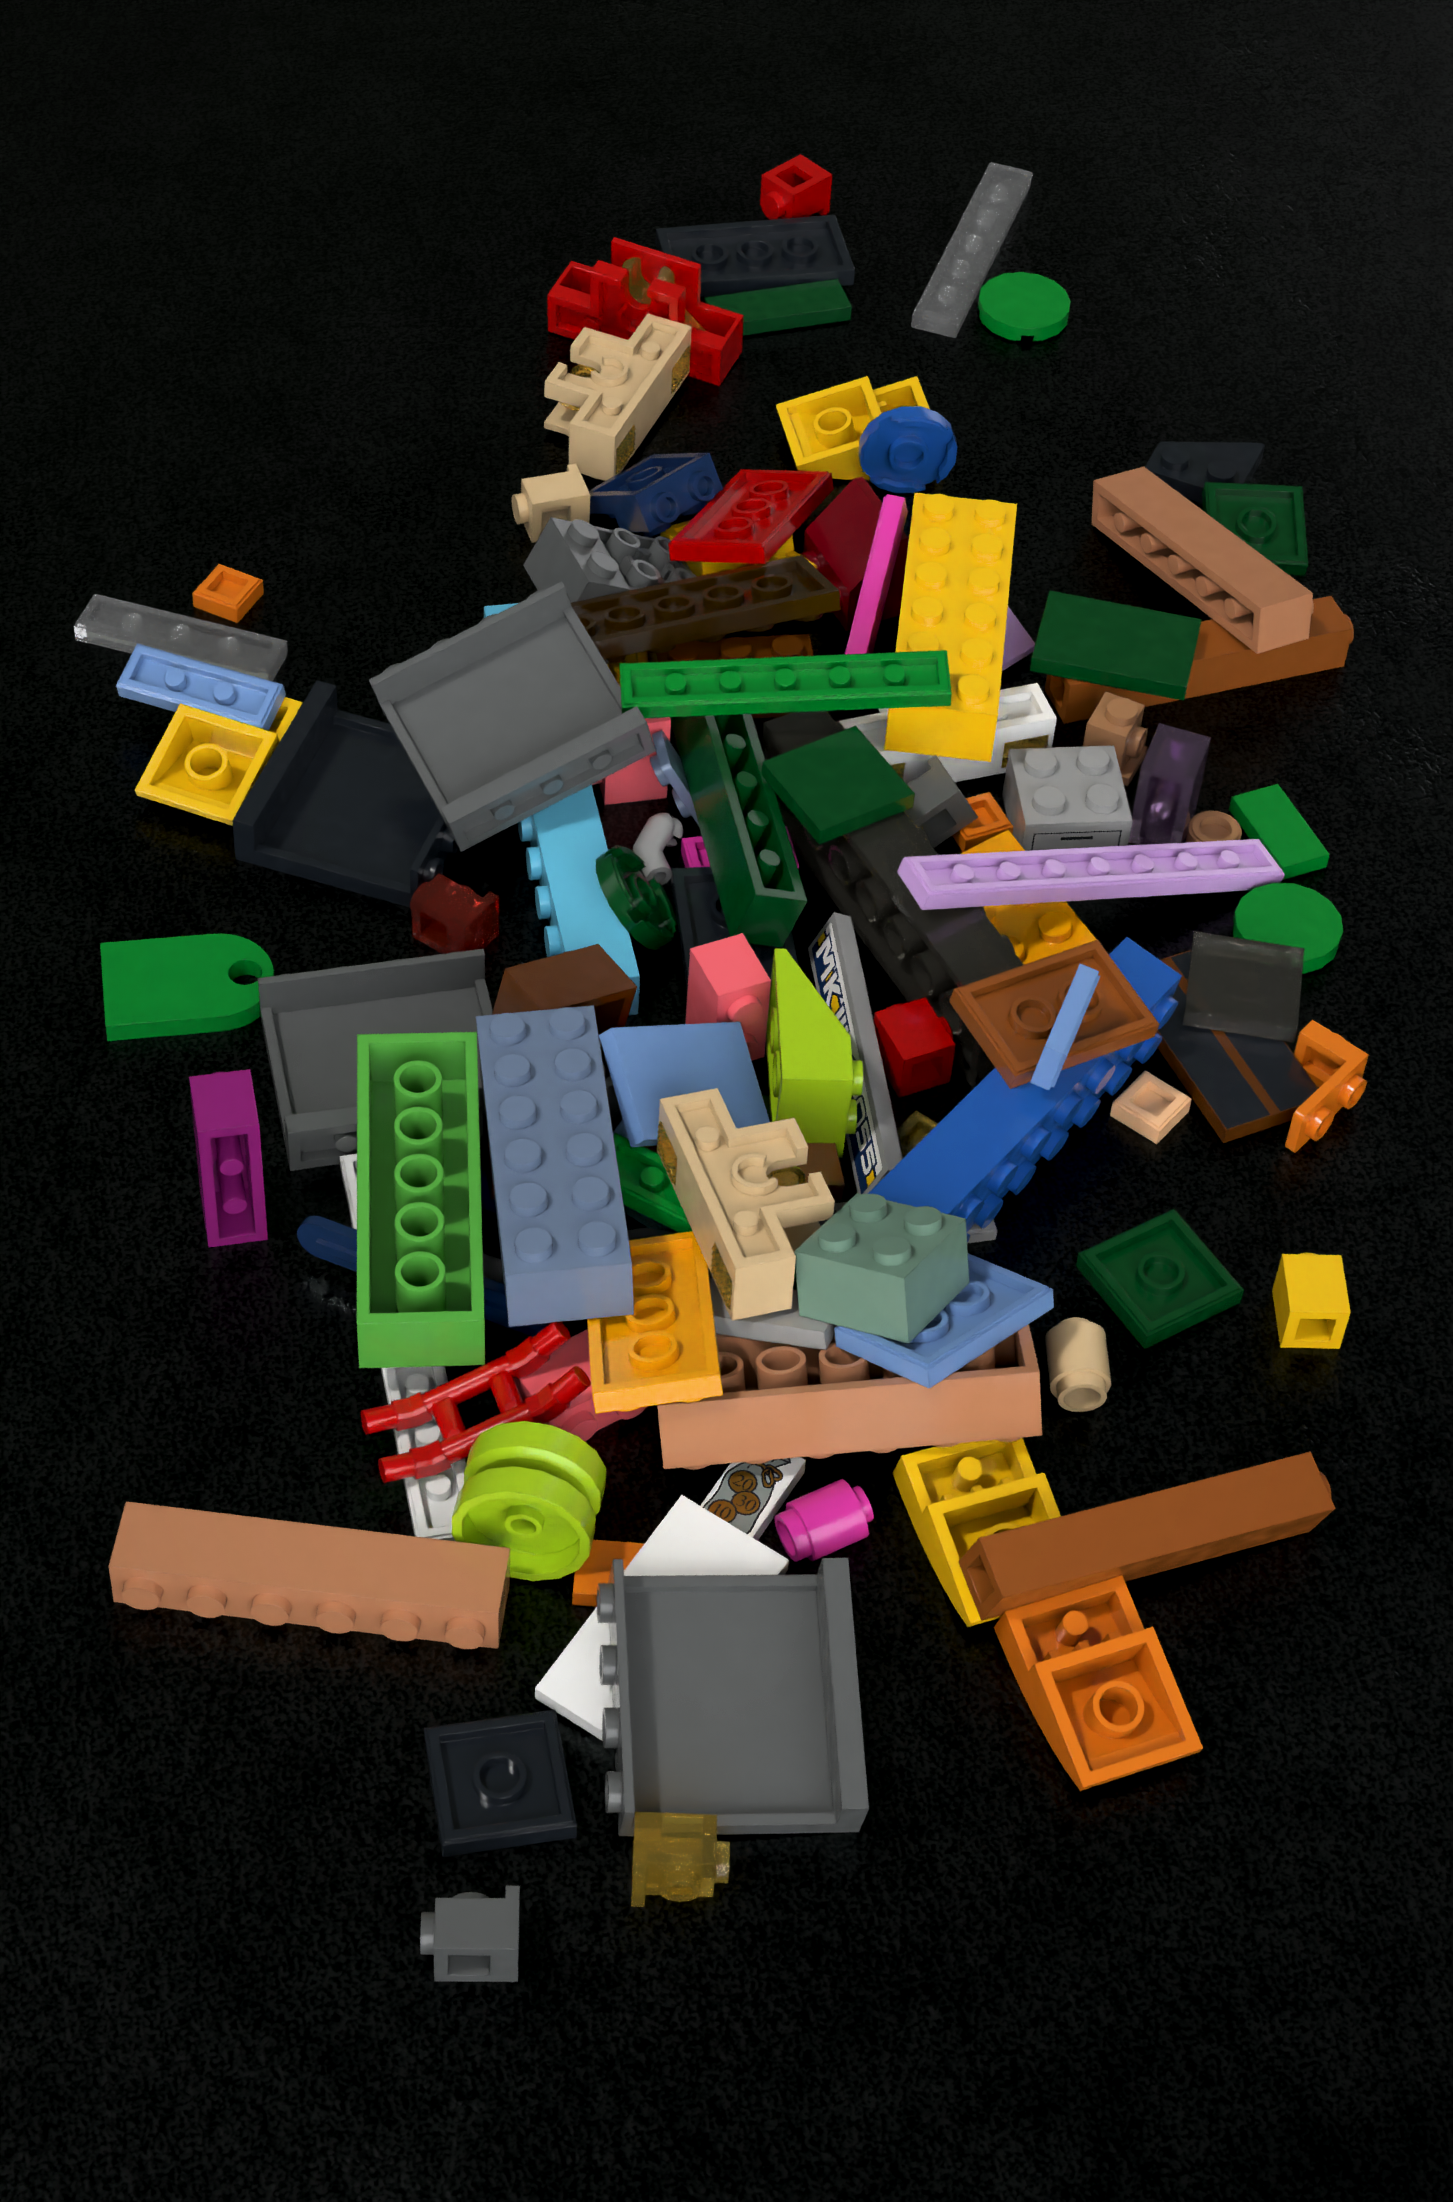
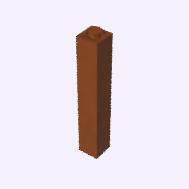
M1332 596L1313 599L1314 610L1311 615L1309 639L1256 654L1213 619L1201 621L1185 699L1344 667L1349 644L1352 643L1354 638L1351 619L1348 615L1343 614ZM1048 674L1045 683V692L1064 724L1090 719L1105 692L1128 698L1145 705V707L1178 701L1177 699Z
M1310 1451L980 1537L958 1562L982 1621L1001 1616L1007 1610L1122 1575L1126 1582L1307 1533L1336 1508L1331 1499L1330 1484L1326 1476L1319 1471Z

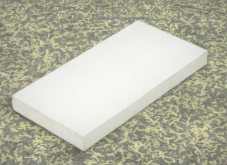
M681 1495L624 1570V1576L784 1575L788 1570L789 1560ZM596 1607L536 1686L535 1698L602 1740L603 1708L613 1707L612 1685L600 1684L599 1654L601 1645H610L609 1623H598Z

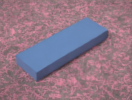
M138 643L116 684L119 696L173 712H176L180 704H184L269 731L286 696L283 684Z

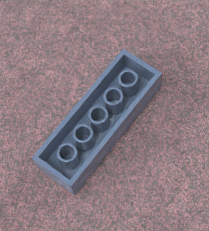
M594 1005L476 1016L480 1075L509 1327L633 1315L632 1259Z

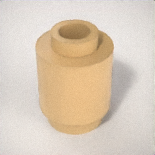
M1072 1317L1065 1319L1050 1329L1045 1337L1050 1390L1057 1398L1058 1404L1065 1410L1072 1412L1091 1411L1104 1404L1107 1399L1106 1393L1111 1387L1106 1334L1100 1325L1090 1322L1085 1318Z

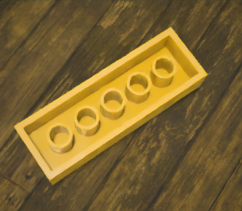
M914 492L895 652L947 650L952 693L951 706L889 708L884 750L991 762L998 718L1017 504L996 500H977L950 497L943 494Z

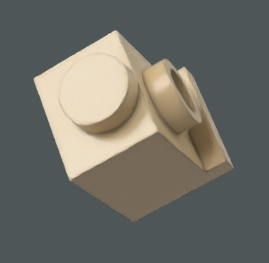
M577 464L567 465V472L521 479V493L512 495V509L517 524L524 523L532 543L537 542L550 517L568 521L580 519L589 523L590 493Z

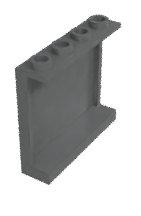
M562 581L547 589L534 592L526 600L498 614L485 617L479 624L451 638L440 640L430 649L402 663L393 664L381 674L369 679L384 715L461 852L656 752L647 722L638 707L636 706L622 714L621 688L572 608Z
M484 949L258 978L260 1017L290 1171L340 1164L339 1156L357 1154V1034L477 1032L476 1016L492 1015L493 1009L485 981ZM477 1039L480 1144H485L482 1113L484 1101Z
M822 1558L817 1575L624 1576L623 1559H613L608 1583H598L597 1620L598 1623H609L610 1645L600 1646L599 1674L601 1685H612L613 1707L603 1708L602 1741L603 1748H615L616 1771H607L605 1775L606 1813H618V1835L667 1836L859 1832L869 1810L848 1558Z

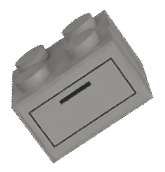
M1114 745L1009 749L1002 796L1007 818L1013 825L1012 835L1025 851L1128 846L1133 820Z

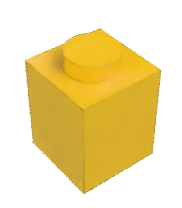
M1315 1253L1282 1254L1272 1289L1280 1348L1340 1349L1351 1313L1342 1256L1317 1255Z

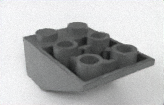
M550 517L523 565L538 591L547 589L562 581L570 603L697 577L692 573L686 561H670L668 544L671 540L662 536L650 538L633 534L623 528L611 530L593 526L580 519L568 521Z

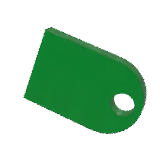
M222 933L100 943L107 1041L222 1032L244 1027L260 1017L258 981L248 985H241L233 982V980L243 975H251L257 978L274 976L271 959L259 945L251 940L237 935Z

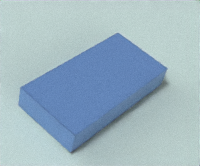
M1081 963L1079 964L1030 1083L1050 1090L1051 1087L1054 1088L1100 979L1098 970Z

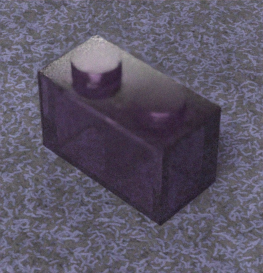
M1159 723L1141 766L1129 842L1138 845L1184 843L1189 822L1195 816L1211 737Z

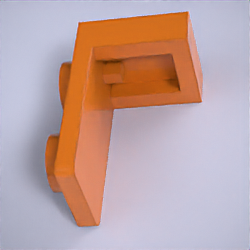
M1314 1020L1310 1021L1299 1032L1294 1055L1319 1088L1293 1114L1285 1147L1294 1153L1310 1138L1318 1141L1329 1129L1334 1115L1342 1107L1351 1109L1361 1098L1367 1085V1081L1362 1077L1369 1054Z

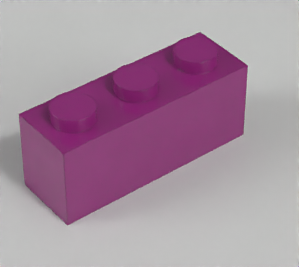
M251 1070L215 1072L206 1075L190 1076L199 1185L208 1248L268 1240L260 1126Z

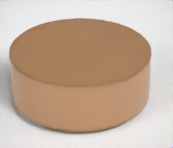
M1204 811L1196 814L1190 820L1186 843L1241 840L1242 829L1237 820L1226 813Z

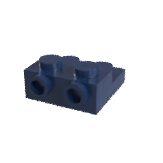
M710 453L653 454L589 490L590 514H607L609 519L616 518L619 528L630 532H642L643 536L650 537L669 529L671 522L675 521L679 515H690L702 510L708 504L707 501L713 499L716 493L723 490Z

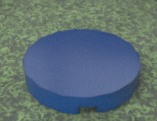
M901 406L883 412L868 423L859 441L860 465L863 472L865 471L869 475L870 481L878 488L892 493H916L925 490L926 484L934 480L939 483L947 477L956 463V437L950 422L938 412L922 406Z

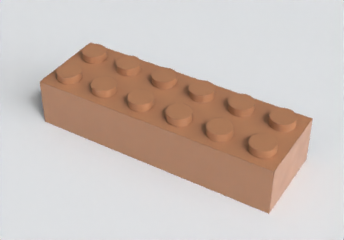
M1029 1324L931 1388L924 1387L836 1347L835 1336L826 1350L716 1334L723 1395L703 1398L690 1403L673 1402L657 1405L664 1469L684 1468L697 1470L716 1464L739 1462L762 1464L773 1459L795 1457L822 1459L840 1453L863 1451L887 1453L897 1448L931 1445L946 1448L965 1442L988 1440L1012 1442L1022 1437L1042 1436L1040 1371Z

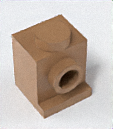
M1105 692L1087 722L1083 746L1114 745L1123 783L1125 786H1128L1147 752V746L1144 745L1148 729L1141 727L1145 705Z

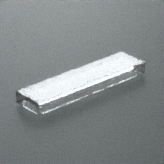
M98 594L93 595L74 625L75 640L131 654L138 643L269 681H273L288 655L286 640Z

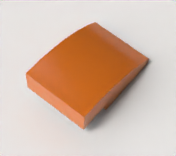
M1122 1575L1007 1610L994 1626L1007 1661L1039 1727L1065 1771L1080 1791L1199 1753L1203 1749L1154 1627L1144 1629Z

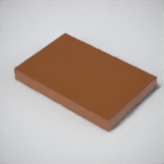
M1099 940L1068 949L953 990L949 1002L1010 1089L1031 1081L1080 963L1098 970L1100 979L1062 1070L1155 1037L1160 1024Z

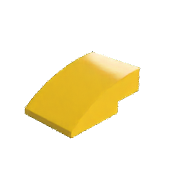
M868 376L776 404L797 470L828 471L832 473V479L853 480L862 476L865 480H870L869 475L865 471L863 472L858 453L860 436L868 423L883 412L901 406H922L930 409L917 376L874 390Z
M285 697L269 731L180 704L135 788L136 795L233 826L232 820L303 703Z
M1023 1438L1012 1442L988 1440L959 1443L946 1448L935 1446L902 1455L892 1472L924 1551L955 1609L967 1627L1000 1618L1001 1616L981 1621L958 1561L980 1537L1061 1517L1045 1473L1036 1474Z

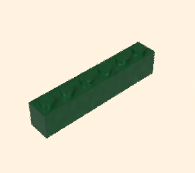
M752 714L670 717L729 935L731 937L743 933L749 944L783 947L807 903V898L775 791L761 776L762 761H765Z

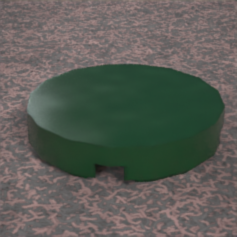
M615 845L596 859V874L600 887L609 906L632 937L647 949L658 950L675 938L673 933L676 932L677 920L673 907L660 882H657L655 878L647 881L640 872L641 869L646 867L643 864L645 862L629 848Z

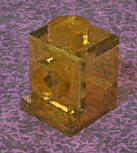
M635 1812L631 1889L632 1907H645V1895H661L668 1900L677 1902L690 1901L697 1897H713L714 1883L728 1884L730 1842L717 1841V1815Z

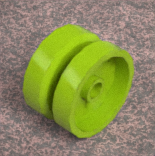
M529 1421L498 1424L480 1433L470 1447L464 1470V1485L458 1492L452 1515V1536L457 1542L510 1548L511 1578L540 1581L559 1579L579 1570L590 1555L595 1534L596 1515L600 1511L606 1486V1467L595 1449L577 1435L556 1426Z

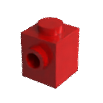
M926 997L904 1004H894L874 1013V1025L885 1076L899 1098L950 1082L956 1044L953 1041L949 1023L943 1016H937Z

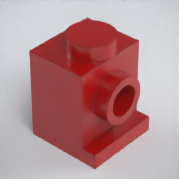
M801 154L762 174L760 206L763 213L770 220L809 217L816 212L822 216L828 214L830 210L832 174Z

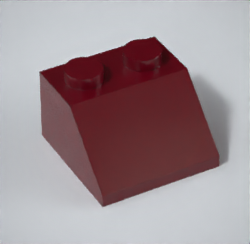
M863 476L853 479L805 529L803 552L800 553V555L817 565V570L839 590L840 610L828 613L835 615L845 631L851 630L882 507L881 500ZM904 531L881 621L900 616L909 540Z

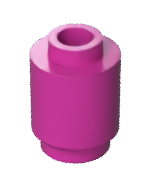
M840 1479L786 1504V1511L775 1515V1526L786 1552L793 1561L797 1562L806 1557L810 1561H815L868 1537L867 1523L873 1521L874 1514L860 1486L851 1488L844 1479Z

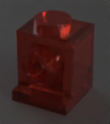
M439 873L430 882L422 883L411 898L412 937L442 954L484 949L499 935V896L492 892L481 897L468 886L460 885Z

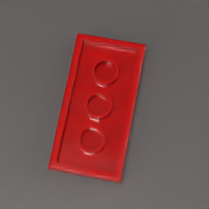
M741 469L723 487V490L718 492L668 544L670 561L766 564L832 492V473L828 471Z

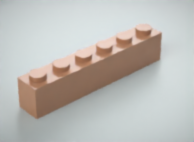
M1140 467L1094 480L1092 525L1256 654L1309 639L1311 615L1314 610L1313 593L1147 468Z
M126 1502L109 1563V1573L114 1602L126 1603L140 1610H151L159 1607L190 1611L195 1615L206 1618L225 1615L255 1619L262 1624L271 1626L290 1623L320 1627L327 1632L337 1634L356 1631L380 1634L396 1641L421 1639L446 1642L461 1649H475L478 1647L498 1649L510 1586V1548Z

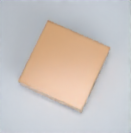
M1144 1071L1112 1103L1110 1116L1155 1144H1158L1189 1112L1192 1099L1149 1072Z

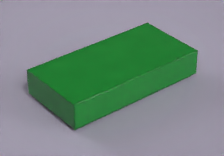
M1279 784L1231 797L1229 811L1249 839H1259L1284 872L1285 876L1282 880L1327 867L1330 854Z

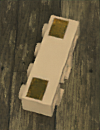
M647 313L629 340L586 327L582 329L571 344L570 361L578 365L573 367L570 373H567L568 365L558 362L545 380L544 397L559 401L545 420L544 428L569 436V464L576 463L581 474L607 481L622 472L689 374L692 326Z
M718 1088L660 1099L656 1150L731 1320L734 1321L791 1309L796 1262L794 1251L821 1227L819 1221L829 1220L833 1216L835 1200L821 1171L810 1173L808 1183H804L805 1173L798 1166L807 1164L808 1145L795 1118L736 1129Z

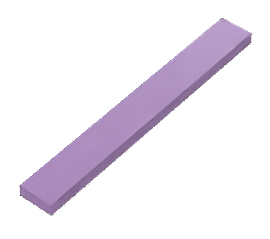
M1259 839L904 857L897 871L922 910L1247 891L1270 883H1281L1285 876L1282 869Z

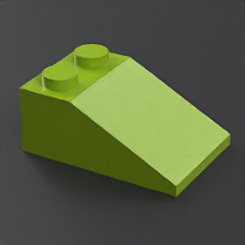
M775 948L766 1032L770 1120L774 1122L795 1118L806 1143H835L838 1157L842 1158L846 1134L856 1133L857 1102L856 1099H851V1096H861L863 1063L862 1060H852L851 1037L787 949Z

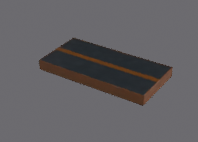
M1214 943L1160 959L1163 963L1181 974L1182 977L1172 997L1179 1002L1178 1006L1167 1023L1157 1030V1033L1163 1036L1158 1050L1221 1141L1226 1143L1292 1121L1296 1109L1318 1087Z

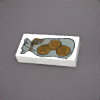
M801 1457L773 1459L762 1464L730 1463L701 1504V1507L758 1541L804 1474L806 1460Z

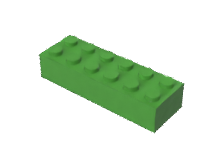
M477 1032L357 1034V1337L359 1368L485 1365Z

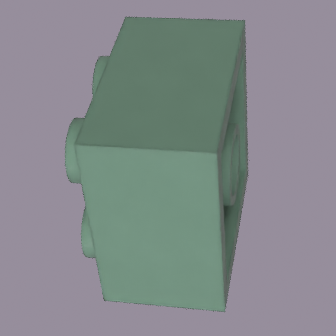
M857 1193L794 1251L796 1255L795 1268L799 1316L908 1344L969 1284L966 1218L944 1214L933 1207H914L889 1201L877 1194Z

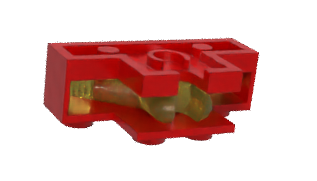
M616 237L611 241V264L598 260L594 267L571 261L547 294L548 331L574 340L584 327L629 340L647 313L692 326L690 370L687 376L717 386L721 385L742 352L744 315L700 301L701 264Z

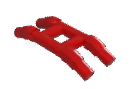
M562 1322L549 1323L535 1336H529L518 1346L505 1351L506 1355L423 1394L418 1392L408 1398L391 1401L389 1405L361 1410V1422L366 1435L391 1429L401 1431L415 1428L433 1420L434 1416L443 1438L441 1442L438 1439L425 1446L411 1448L406 1453L379 1458L378 1465L382 1481L387 1483L410 1477L420 1479L437 1475L452 1468L451 1464L468 1457L470 1447L480 1433L502 1423L529 1421L545 1424L569 1408L570 1402L591 1386L589 1377L578 1366H574L553 1384L548 1383L539 1392L525 1398L524 1403L514 1381L515 1377L520 1379L527 1376L550 1360V1355L571 1338L567 1327ZM491 1389L500 1414L466 1429L457 1405Z

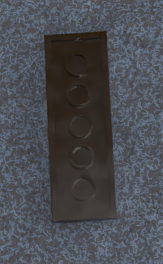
M802 555L769 561L766 564H755L572 602L571 606L606 664L620 662L626 658V655L644 651L664 653L673 650L677 644L691 641L716 642L723 639L725 634L743 630L763 632L770 630L774 627V624L790 620L801 622L815 621L820 619L823 613L840 610V593Z

